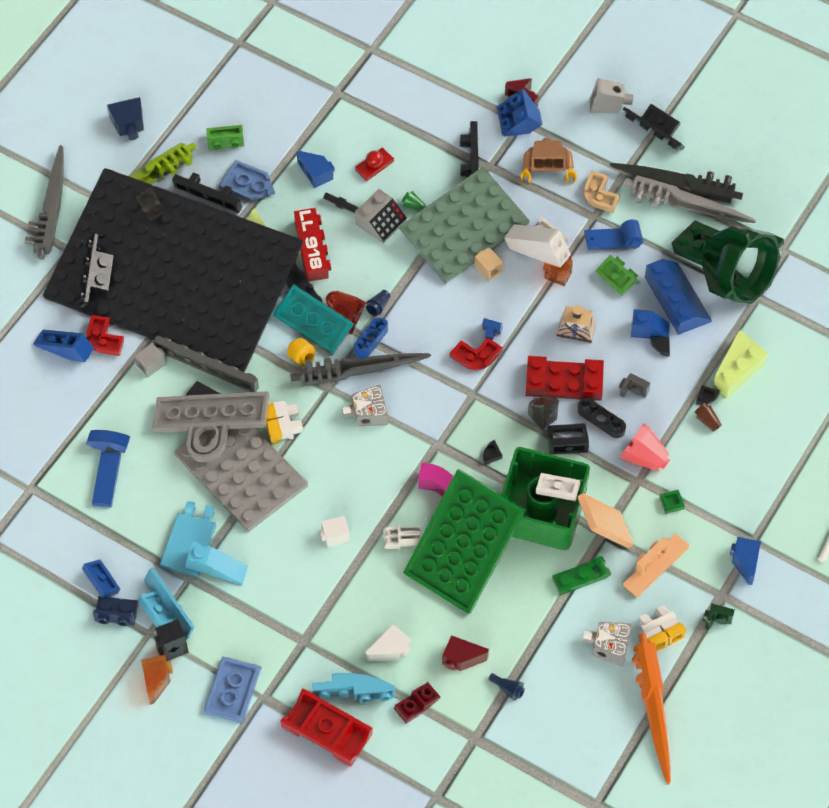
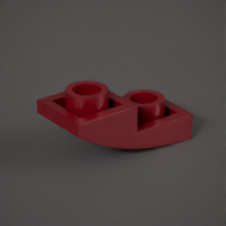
M427 682L413 690L411 696L397 703L394 706V710L407 724L440 699V695Z

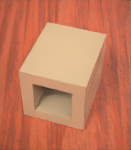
M488 247L476 254L474 267L487 281H490L503 272V261Z

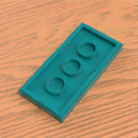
M294 284L273 314L274 317L332 355L335 354L354 325L353 322Z

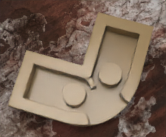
M591 170L584 188L586 201L595 208L614 213L620 195L604 190L608 181V175Z

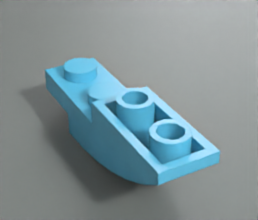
M332 673V681L312 683L313 694L323 700L336 696L346 698L350 695H354L355 702L368 703L371 700L388 701L395 698L394 685L362 674Z

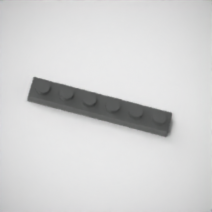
M157 335L154 339V345L157 348L160 347L168 357L250 392H257L259 388L258 378L251 373H245L235 366L223 364L220 360L209 358L199 351L195 352L183 344H176L167 337L162 338Z

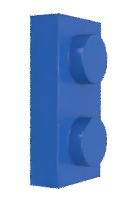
M101 560L88 562L83 565L82 570L101 598L119 593L120 587Z

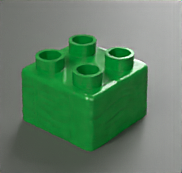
M517 447L514 451L502 491L503 496L526 509L512 537L559 550H568L571 547L582 511L578 496L587 492L590 466L586 463L528 448ZM544 473L580 480L576 501L536 494L540 474Z

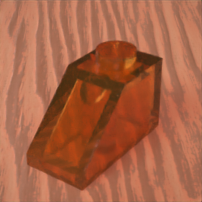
M166 655L141 660L150 705L157 701L171 682L169 674H173L171 661L167 662Z

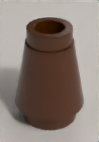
M704 403L694 412L697 415L696 418L713 432L722 426L711 405Z

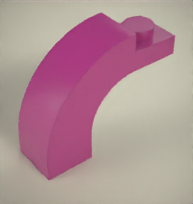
M421 463L418 489L431 490L443 497L453 475L440 466Z

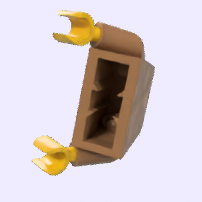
M544 138L542 141H535L534 146L524 153L522 166L524 171L520 175L521 183H523L524 177H528L529 184L531 183L529 170L531 172L567 170L565 182L568 183L569 176H571L575 183L577 174L573 171L574 164L571 151L563 147L559 140Z

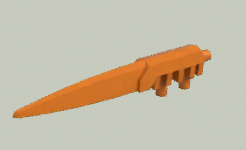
M646 633L638 635L640 644L633 647V651H638V653L634 655L632 662L636 664V669L642 670L637 675L636 682L639 684L640 689H642L641 697L642 701L645 702L655 750L664 778L669 785L671 782L666 718L662 699L663 683L655 643L648 642Z

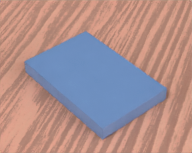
M222 656L203 710L204 714L243 724L261 672V666Z

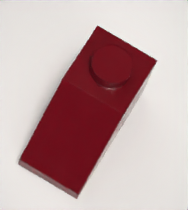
M451 635L442 655V664L450 670L463 671L487 661L489 649Z

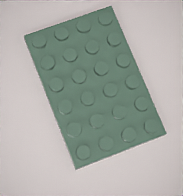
M482 167L400 225L399 229L443 282L447 284L474 264L475 256L479 251H484L488 247L493 250L503 243L505 235L514 224L526 226L530 220L489 172Z

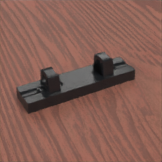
M470 121L469 134L460 135V147L469 148L470 164H461L460 176L469 177L479 170L477 121Z
M194 172L189 179L177 174L172 178L174 187L238 213L242 209L240 199L232 196V187L225 185L221 192L200 184V175Z

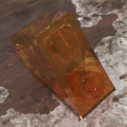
M569 256L561 268L545 262L543 266L545 271L544 279L565 287L572 274L573 261Z

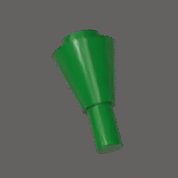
M413 191L407 192L402 199V202H404L403 207L420 212L427 207Z

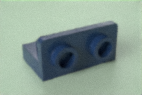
M98 596L96 609L93 610L94 620L100 624L135 625L139 605L138 600L111 597L101 598V596Z

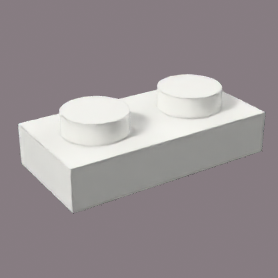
M541 473L536 494L576 501L580 480Z

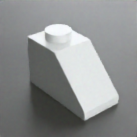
M392 625L365 652L366 661L369 663L397 662L401 657L405 658L410 653L411 639L396 626Z

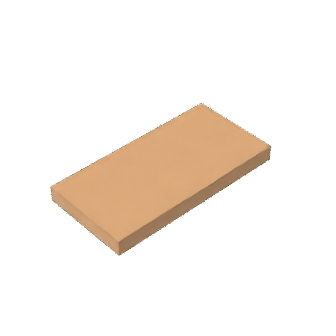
M584 493L578 496L591 531L627 548L634 545L620 511Z

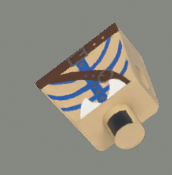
M580 305L574 307L566 306L560 318L556 336L592 343L595 330L593 312L583 309Z

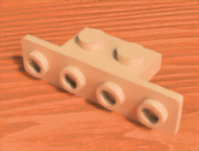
M674 534L669 540L663 537L659 542L655 541L651 545L650 551L638 557L636 560V571L623 583V587L636 598L639 597L689 549V544L677 534Z

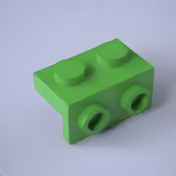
M242 125L206 128L209 150L244 146Z

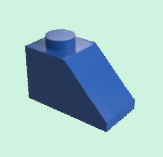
M303 151L296 152L297 163L314 188L333 180L334 166L324 156Z
M634 309L631 337L650 339V337H669L670 323L653 311Z
M737 537L736 544L732 543L730 555H733L732 564L749 585H753L761 541Z

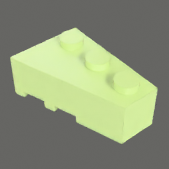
M739 330L715 375L713 388L719 390L720 394L727 399L765 365L768 353Z

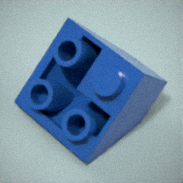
M524 89L519 90L497 106L501 132L504 137L530 134L543 125L540 110Z

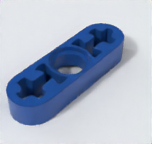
M375 318L354 343V355L356 357L366 358L374 351L388 332V321L386 319Z

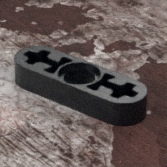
M582 398L578 402L577 412L580 416L613 438L624 436L626 423L590 398ZM587 405L590 406L589 409H588V408H586L585 410L583 409V406H584V407H586ZM602 414L607 417V420L601 422L596 417ZM618 426L621 427L620 429H617L616 431L614 430V427H615V428H617Z

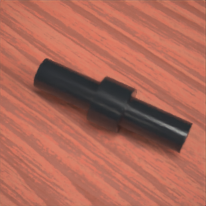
M327 192L324 194L323 199L334 203L340 209L344 208L355 213L359 208L347 202L345 198H338Z

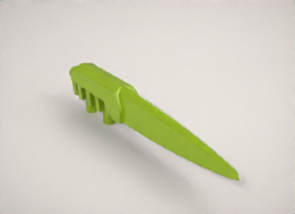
M181 142L147 162L144 168L130 177L153 184L158 180L159 176L161 178L165 177L164 172L166 171L171 175H175L177 173L176 169L180 168L179 163H183L186 166L192 164L191 160L193 157L191 151L195 150L196 146L193 142L187 146Z

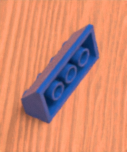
M661 259L646 265L645 279L678 335L712 322V319L677 262Z

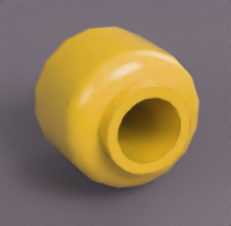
M297 338L290 342L287 355L297 365L305 366L306 361L314 360L315 348L305 339Z

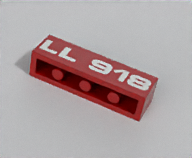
M316 208L294 211L297 236L303 241L300 251L306 279L308 282L328 279V271L332 269L330 260H326L328 249L327 244L323 245V240H325L324 230H320L319 227L322 225L320 214L317 215Z

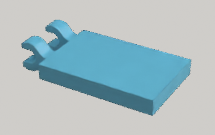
M187 501L184 514L178 513L160 563V568L199 577L200 572L185 568L186 560L193 541L207 546L210 545L216 528V522H212L215 512L213 511L214 507L206 505L203 519L193 517L196 511V507H194L195 502Z

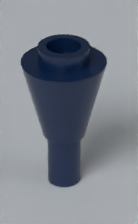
M493 673L488 678L489 681L498 685L513 701L520 699L525 692L523 682L501 678Z

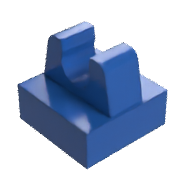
M484 318L482 328L486 330L485 339L488 337L493 341L495 333L501 334L503 330L502 323Z

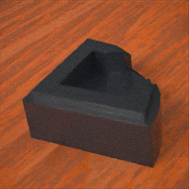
M650 337L651 346L663 356H670L669 337Z
M702 385L696 404L702 405L714 402L718 398L720 391Z
M495 440L488 443L484 450V465L502 459L503 455Z

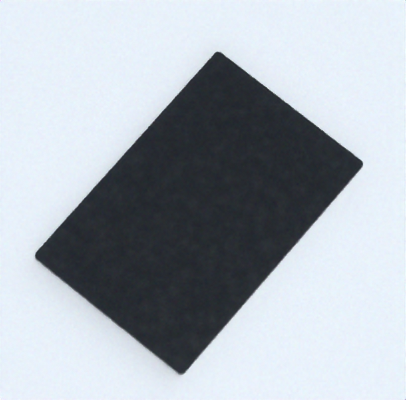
M105 168L51 276L43 297L89 316L110 318V324L152 340L157 335L162 338L167 337L176 344H183L195 352H202L209 358L218 359L223 364L235 366L240 371L245 372L300 253L303 241L294 236ZM96 233L98 234L96 251L114 255L109 290L102 292L90 289L88 304L84 308H80L77 297L82 289L80 278L85 269V266H83V259L87 255L85 245L87 238Z

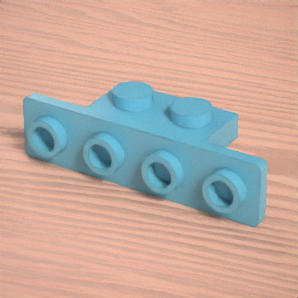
M154 568L149 569L144 582L151 592L141 595L138 602L156 627L178 619L186 640L189 639L194 630L192 621L173 597L160 575L157 574Z

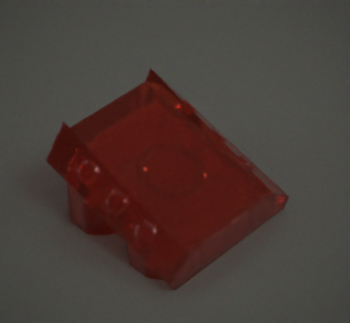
M340 291L329 292L326 296V305L354 323L348 333L352 335L366 302Z

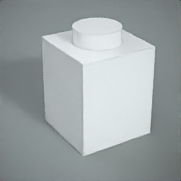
M344 516L321 522L322 529L319 530L321 540L326 542L327 548L350 541V532Z

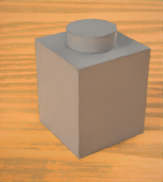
M153 343L134 356L136 366L147 377H150L166 365L164 351L160 347L157 348Z

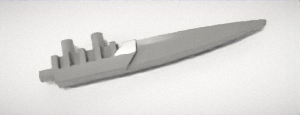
M638 175L635 180L626 178L624 182L625 186L632 188L631 195H635V202H640L642 197L646 196L647 201L653 198L651 205L655 208L658 207L660 201H664L665 206L670 203L672 207L678 209L683 208L728 220L756 223L755 219L706 198L679 190L673 185Z

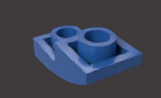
M91 430L86 445L104 451L106 446L116 451L125 453L130 436L109 430Z

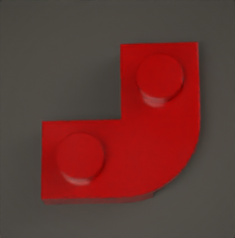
M91 315L86 336L93 345V350L98 353L120 356L124 344V336L107 334L110 318Z
M487 337L478 349L475 350L461 340L450 352L449 357L468 369L482 370L492 364L503 351V347Z

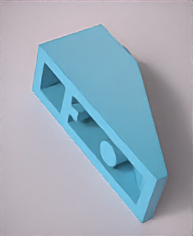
M193 541L185 568L242 585L248 566L213 547Z

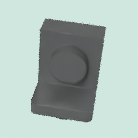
M630 373L627 378L622 379L619 385L621 389L620 396L624 397L627 391L631 390L635 395H641L646 398L650 390V382Z

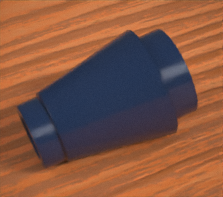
M382 290L369 299L365 307L367 312L372 316L381 314L391 297L390 293Z

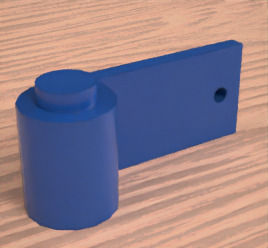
M634 219L623 222L620 228L584 230L588 250L636 249L643 243L639 222Z

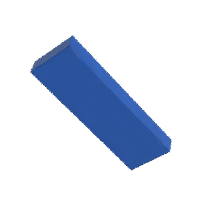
M101 451L92 499L93 506L112 507L121 453Z

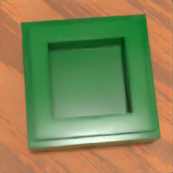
M679 490L660 494L659 498L665 514L684 510L685 505Z

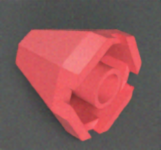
M645 423L620 455L627 462L656 471L659 468L664 469L670 461L667 458L669 456L668 451L652 429Z

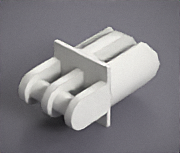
M397 524L395 527H385L383 529L385 533L384 540L386 541L384 548L386 549L399 548L400 551V547L417 546L421 538L420 526L399 527V524Z

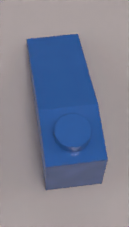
M42 329L33 343L38 348L77 362H86L94 349L83 333Z

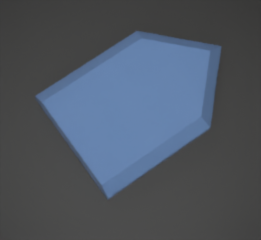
M237 160L234 161L218 186L222 190L225 185L232 187L233 194L249 201L275 194L267 172Z

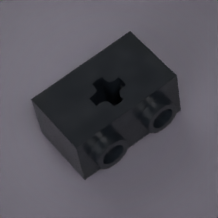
M178 619L155 628L157 634L154 636L159 656L163 655L166 662L189 653L186 636Z

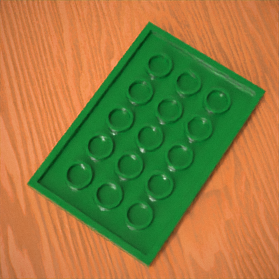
M457 469L403 573L470 614L526 509L464 471Z

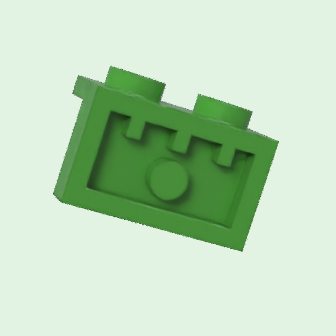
M609 255L595 271L623 296L634 283L637 285L640 283L636 279L638 275L631 268L629 270L623 267L625 263L618 256L614 259Z

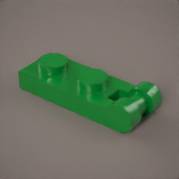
M603 556L596 557L593 561L553 575L552 580L560 596L608 578L611 572L609 568H606ZM598 568L599 572L594 573L593 569Z

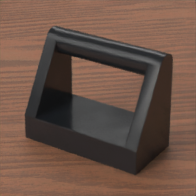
M585 423L547 426L550 455L588 452L589 438ZM582 431V437L553 438L552 434Z

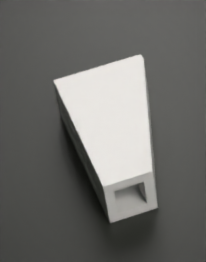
M514 224L504 237L510 250L560 268L571 255L558 229Z

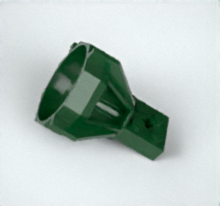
M695 220L671 244L675 254L702 265L709 292L734 302L753 304L772 284L781 259L779 248L784 244V239L769 232L754 229L740 230L733 226L719 231ZM746 248H758L755 266L749 277L746 278L736 270V266Z

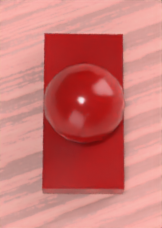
M383 147L377 151L372 150L366 155L364 161L355 166V171L368 181L392 164L394 157Z

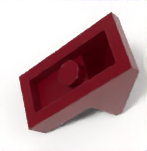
M531 78L506 82V96L510 98L519 90L524 89L538 107L539 95L530 91Z

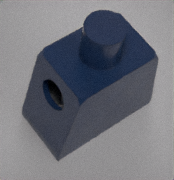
M140 97L107 105L109 118L119 136L127 135L129 140L137 139L139 137L138 132L144 130Z

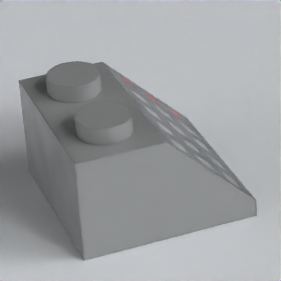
M380 189L355 211L356 225L383 244L399 229L400 225L407 221V217L395 200Z

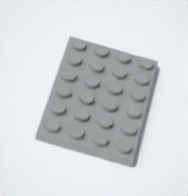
M255 428L228 429L224 452L217 459L210 462L194 460L187 450V442L174 451V455L247 532H250L308 487V482ZM212 430L203 432L199 438L200 445L203 447L208 446L215 437L216 432Z

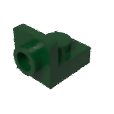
M711 603L710 610H705L703 621L706 622L705 629H709L711 620H715L719 624H731L735 609Z

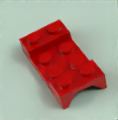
M528 356L525 396L565 399L590 398L602 401L604 360L585 359V363L547 361V357Z
M304 688L300 691L298 700L290 713L281 719L282 728L298 737L301 735L332 753L334 758L350 767L373 735L372 727Z

